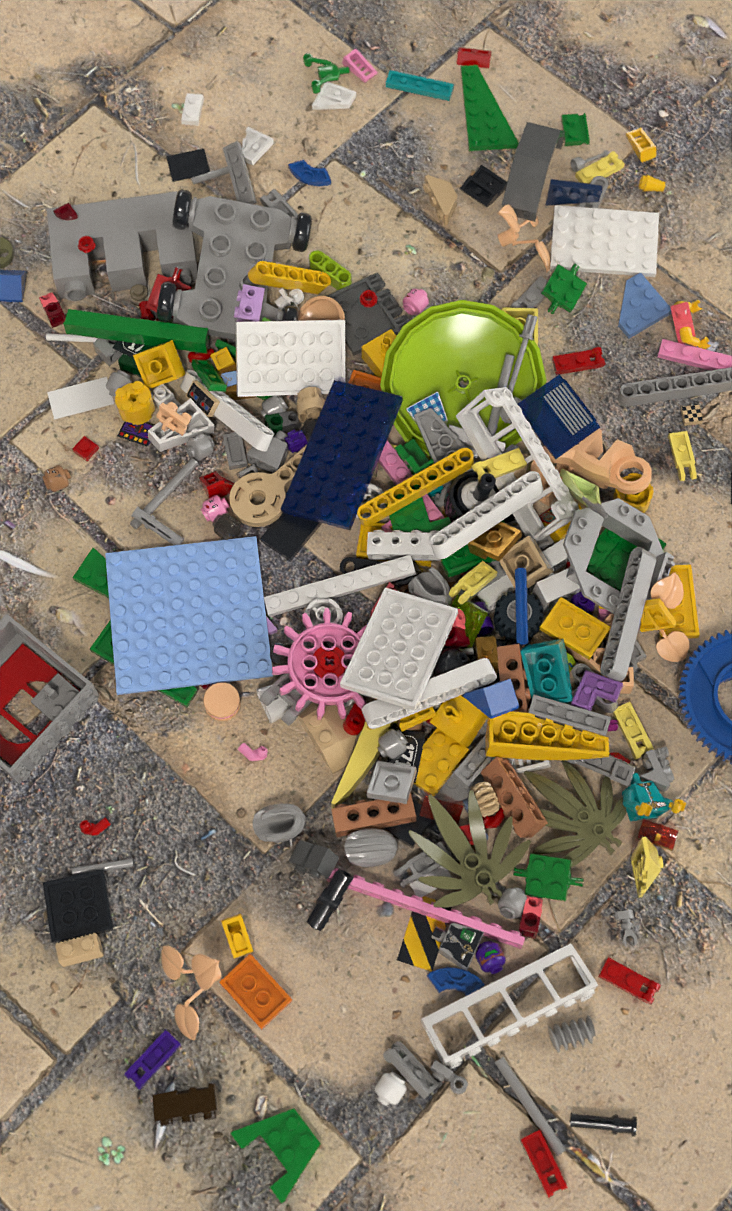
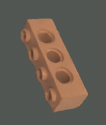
M515 644L497 647L500 681L511 679V682L515 680L520 681L519 689L514 691L517 700H522L523 706L521 709L512 712L528 713L530 709L528 699H531L529 687L527 688V677L520 652L522 646ZM512 661H517V669L510 671L509 664Z
M496 757L480 772L484 778L483 780L490 783L491 787H493L498 803L504 810L505 817L507 819L510 816L513 817V829L520 838H532L548 824L508 758Z
M411 793L407 804L378 799L368 802L367 800H359L353 805L340 804L331 809L337 838L350 835V833L361 829H382L416 822ZM397 806L399 810L396 813H391L388 811V808ZM371 810H377L379 812V814L376 817H370L368 815L369 811ZM351 814H357L359 816V818L356 821H350L348 819V817Z

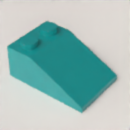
M558 639L525 645L520 652L531 698L533 699V695H537L561 703L571 702L573 699L564 640Z

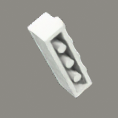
M374 530L373 532H368L367 556L369 560H394L411 555L412 560L441 561V559L434 556L430 544V538L439 531L434 530L430 531V533H422V531L413 530L411 533H404L401 530H393L392 532Z

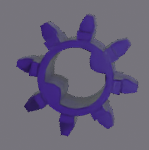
M293 430L287 433L288 437L284 438L285 443L288 444L289 451L292 453H298L308 444L301 430L298 432Z

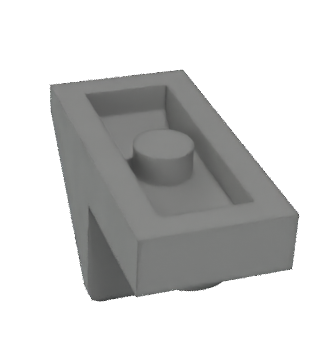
M654 750L645 752L642 763L645 770H649V772L639 776L641 781H652L658 790L662 792L667 791L670 783Z

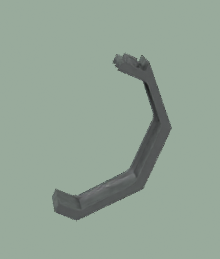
M530 122L526 123L514 155L502 201V207L507 204L511 205L518 218L536 221L549 164L555 148H562L565 131Z

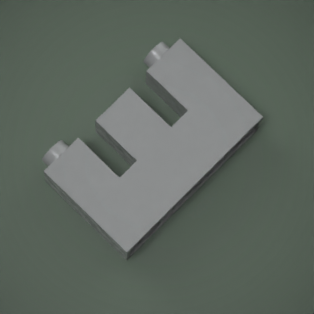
M178 191L71 205L78 215L77 219L71 221L61 220L54 215L53 210L59 207L47 209L53 279L59 298L79 301L84 299L86 295L95 294L91 259L104 257L106 259L107 274L112 292L130 290L137 284L147 287L143 252L156 250L159 251L163 276L172 277L175 267L182 269L179 277L182 283L188 285L191 281H196L198 266L193 232L188 231L189 224H187L184 230L176 229L172 225ZM83 236H90L96 244L95 249L89 253H84L78 249L79 239Z

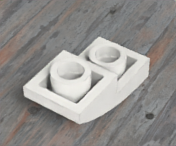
M164 384L151 391L153 401L158 408L162 403L168 404L171 401L177 407L181 406L175 399L174 394Z

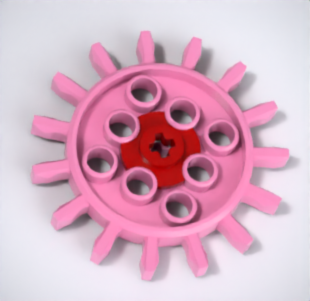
M329 608L324 610V623L313 625L307 613L302 614V622L306 630L301 634L296 633L289 626L284 628L286 636L294 641L291 648L274 645L273 652L278 655L287 656L288 662L287 665L272 667V675L289 674L291 682L283 685L279 689V693L282 696L296 689L302 695L297 701L296 711L299 712L304 708L305 703L309 700L319 704L316 712L318 720H321L325 713V705H336L340 718L345 719V702L353 699L361 709L367 704L359 693L340 687V682L348 667L344 664V661L352 659L367 627L365 625L358 633L348 628L352 619V613L350 612L345 615L342 625L330 622L331 614ZM326 641H330L333 643L334 646L332 648H326L324 647L323 643ZM350 641L353 643V646L346 648L343 642ZM305 642H312L314 647L307 649L303 644ZM311 660L315 665L313 667H306L304 662ZM331 678L335 681V684L328 686L325 680ZM313 679L316 684L314 686H307L305 681Z

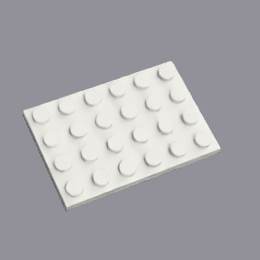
M555 205L550 269L554 270L559 264L570 271L572 265L577 264V266H580L578 272L630 276L642 273L644 277H655L659 213Z
M345 320L235 322L238 397L297 395V393L307 387H317L321 390L322 394H340L345 392Z
M385 587L340 682V687L415 711L458 615V609Z

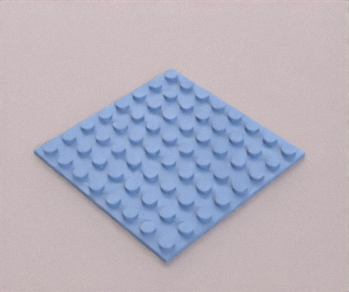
M256 536L105 553L117 695L273 677Z

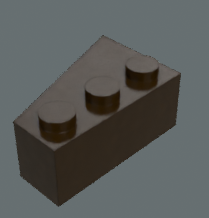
M215 1083L208 1084V1087L203 1088L195 1086L190 1087L189 1090H175L152 1095L154 1122L160 1124V1127L172 1126L173 1121L182 1120V1124L195 1122V1118L203 1117V1120L216 1119V1115L221 1114L219 1088Z

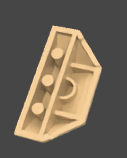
M312 702L297 718L332 774H335L347 767L353 753L357 735L353 736L345 732L343 728L345 719L340 718L336 705H325V713L322 719L318 720L316 712L319 704Z

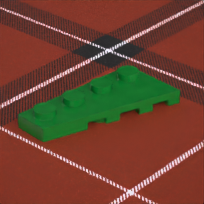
M466 544L449 557L441 559V564L449 578L472 570L482 561L488 564L496 560L490 557L483 559L470 553L468 544Z
M92 548L74 574L73 580L109 598L106 558L95 548Z

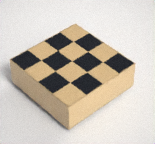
M700 405L681 407L680 411L684 426L702 424L703 418Z

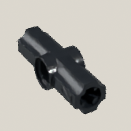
M338 869L328 887H325L319 896L316 907L306 921L315 930L322 931L332 913H335L342 902L344 893L354 879L345 870Z

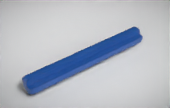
M526 568L515 569L517 644L526 645L528 644Z

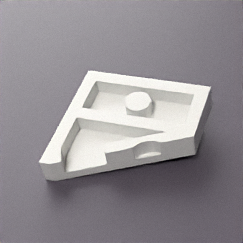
M326 82L313 102L312 109H349L356 97V92Z
M247 127V134L242 142V151L245 162L254 165L274 144L273 138Z

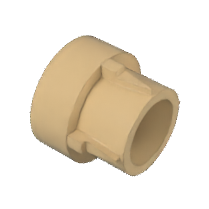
M307 387L297 393V413L300 422L304 424H317L328 418V404L323 399L319 388Z

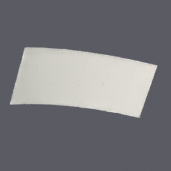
M442 866L426 875L451 877L448 870ZM418 880L410 883L414 893L420 898L438 889L425 885Z

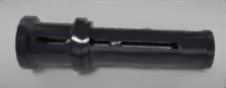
M571 1113L570 1127L611 1131L613 1135L625 1133L635 1137L637 1117L624 1118L616 1114L612 1115V1117Z

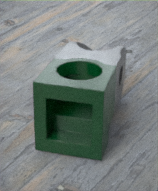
M295 411L265 415L264 425L274 432V436L278 431L286 433L293 430L297 431L301 427L297 412Z

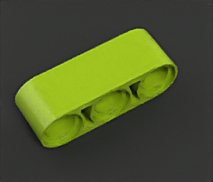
M319 250L310 253V270L327 273L331 279L330 285L336 290L352 284L351 273Z

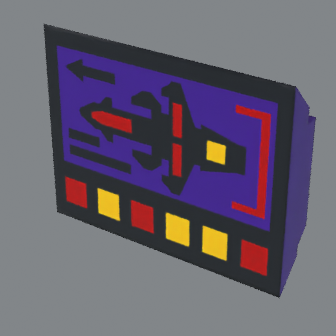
M124 421L117 436L147 447L151 443L148 439V430L155 426V424L146 422L134 425Z

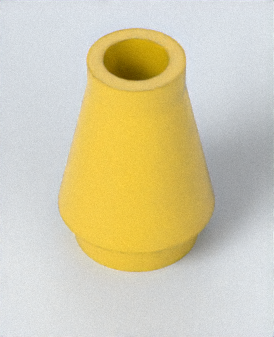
M647 174L646 176L642 175L639 181V189L643 192H663L666 182Z

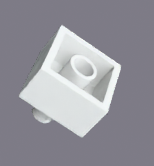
M569 568L557 574L552 572L543 580L536 582L531 594L535 595V600H540V606H543V613L553 609L560 597L570 602L572 596L579 593V585L566 578Z

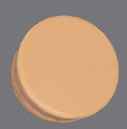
M220 682L213 684L204 694L203 703L205 710L214 720L228 721L234 718L240 710L241 701L239 693L229 683Z

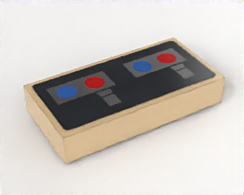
M193 381L186 394V397L188 399L191 398L207 417H213L220 401L201 383Z

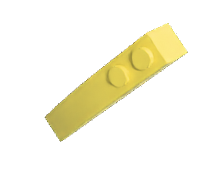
M397 721L372 730L367 728L368 725L365 722L331 802L332 809L342 804L365 778L380 754L377 749L380 746L378 743L379 737L392 728L393 723L397 724Z

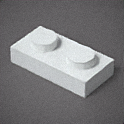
M186 94L181 118L182 124L199 125L204 101L203 95Z

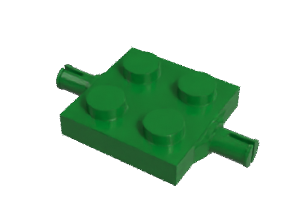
M558 264L553 270L541 292L551 302L548 312L551 311L550 314H554L557 307L563 308L569 313L574 309L587 285L585 281L576 275L580 268L579 265L573 264L569 271Z
M531 853L527 869L515 867L514 871L516 872H513V876L525 877V895L567 901L570 886L583 887L584 884L579 883L584 882V878L572 877L571 859Z

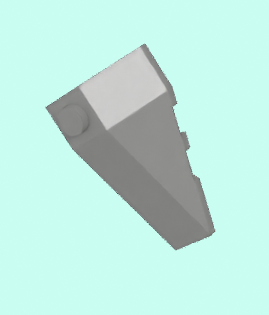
M432 408L414 414L430 458L435 463L461 448H467ZM463 457V458H461V461H465V462H466V461H468L470 458H469V457ZM452 466L445 467L446 471H451L453 469ZM454 479L443 484L442 486L445 487L447 484L452 483Z

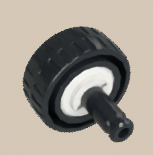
M472 470L464 472L452 481L444 498L445 514L450 518L451 523L499 492L495 484L496 479L492 474L485 472L478 481L477 473Z

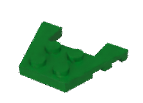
M431 475L428 477L429 480H435L437 478V476ZM414 485V486H412V489L417 490V489H419L421 486H420V485ZM398 494L395 496L396 499H402L404 497L403 494ZM422 497L389 515L393 530H401L404 533H411L413 530L430 533V531L434 530L440 531L451 524L449 517L430 522Z
M294 1108L230 1133L242 1150L261 1136L287 1170L283 1177L270 1186V1189L281 1204L286 1201L291 1190L321 1145Z

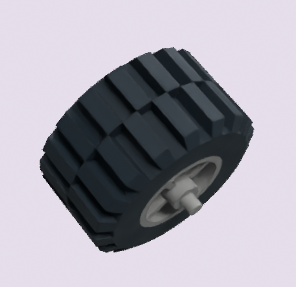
M510 591L507 593V596H501V600H498L496 604L494 624L496 631H499L501 637L505 636L506 641L509 642L511 639L513 643H517L516 594ZM527 591L528 640L530 641L539 632L544 613L543 606H540V600H535V595H528Z

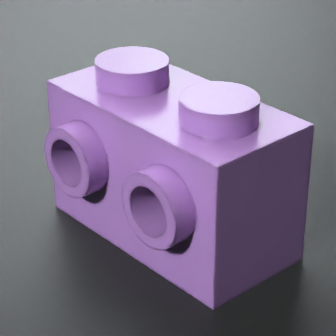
M243 284L242 291L238 290L237 301H240L239 307H235L234 318H237L236 322L259 321L265 288Z

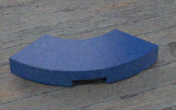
M305 160L288 164L292 175L305 184L312 186L331 185V179L326 168H313Z
M440 968L427 974V978L438 993L445 990H456L467 996L485 986L476 975L459 968Z

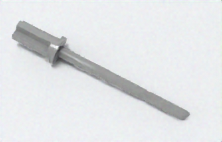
M530 314L527 316L522 334L519 335L523 340L508 387L511 393L516 383L528 340L533 341L532 336L538 317Z

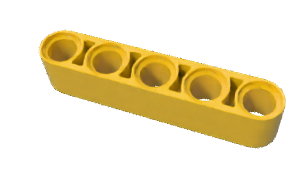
M266 261L257 262L248 271V278L254 284L288 290L300 289L302 292L320 294L331 284V279L325 272Z

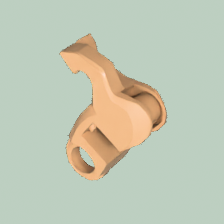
M582 417L586 424L584 426L580 419L577 418L584 427L581 428L573 418V421L580 428L579 431L572 421L569 420L577 433L574 432L566 421L565 423L574 435L562 424L557 440L543 446L552 464L557 463L555 469L559 474L562 469L567 470L600 488L607 489L609 486L625 494H636L645 490L651 482L652 469L649 463L635 456L632 445L617 439L602 458L598 460V457L603 452L602 430L589 419H587L589 421V424H587ZM533 460L530 472L536 471L540 474L543 490H546L550 486ZM634 467L643 473L642 477L636 481H626L620 477L621 472L627 468ZM551 492L539 501L550 506L556 496Z

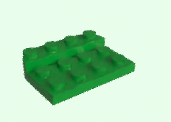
M605 528L597 538L586 572L616 590L621 591L630 554L637 546ZM659 539L661 547L664 550L667 544Z

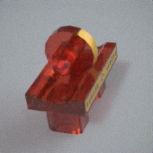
M643 819L637 839L641 840L642 837H647L653 845L672 851L678 830Z

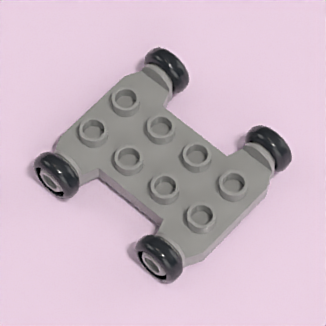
M179 190L176 195L173 212V227L184 230L187 224H189L188 231L203 237L195 290L182 291L178 289L176 291L174 283L163 282L157 306V319L161 322H169L172 316H174L173 323L208 328V335L236 340L235 322L237 318H234L235 307H239L240 301H237L238 290L242 291L243 284L265 288L259 321H262L263 317L270 321H298V307L287 304L282 310V308L277 309L266 303L268 286L252 283L248 278V271L259 261L272 263L274 251L289 250L291 243L294 251L305 252L308 247L312 226L311 215L299 213L296 219L295 216L290 217L280 209L212 196L201 199L193 197L192 199L190 191Z

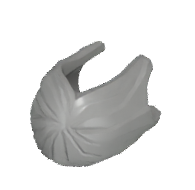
M433 567L428 569L430 573H421L415 576L408 584V589L413 596L450 606L452 602V597L449 595L451 589L448 583Z
M280 803L259 810L254 814L252 824L254 832L260 840L281 843L296 837L302 832L306 816L298 806Z
M361 829L348 835L344 849L350 863L368 868L384 865L391 861L396 854L398 844L394 836L388 831L382 829Z

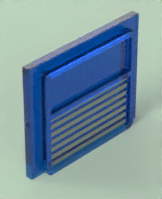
M560 374L517 404L521 408L526 420L530 423L532 430L555 460L600 428L595 417Z

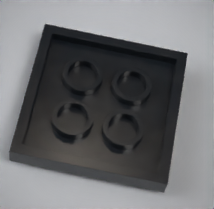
M103 869L42 882L52 944L64 942L65 940L68 941L69 939L72 940L73 938L76 939L77 937L80 938L81 936L84 937L85 935L88 936L89 934L93 935V933L100 934L114 931L105 871Z

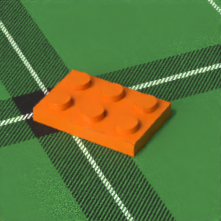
M251 953L219 982L261 1030L293 1001Z

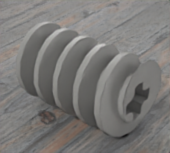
M590 1016L586 1017V1022L583 1018H579L578 1025L574 1020H571L570 1027L566 1022L562 1023L561 1028L555 1024L553 1031L548 1026L550 1040L558 1053L560 1052L561 1045H563L565 1050H568L569 1043L576 1048L577 1041L582 1046H585V1039H588L590 1044H593L595 1029Z

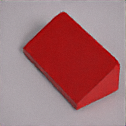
M460 47L457 53V65H477L479 68H489L492 51Z

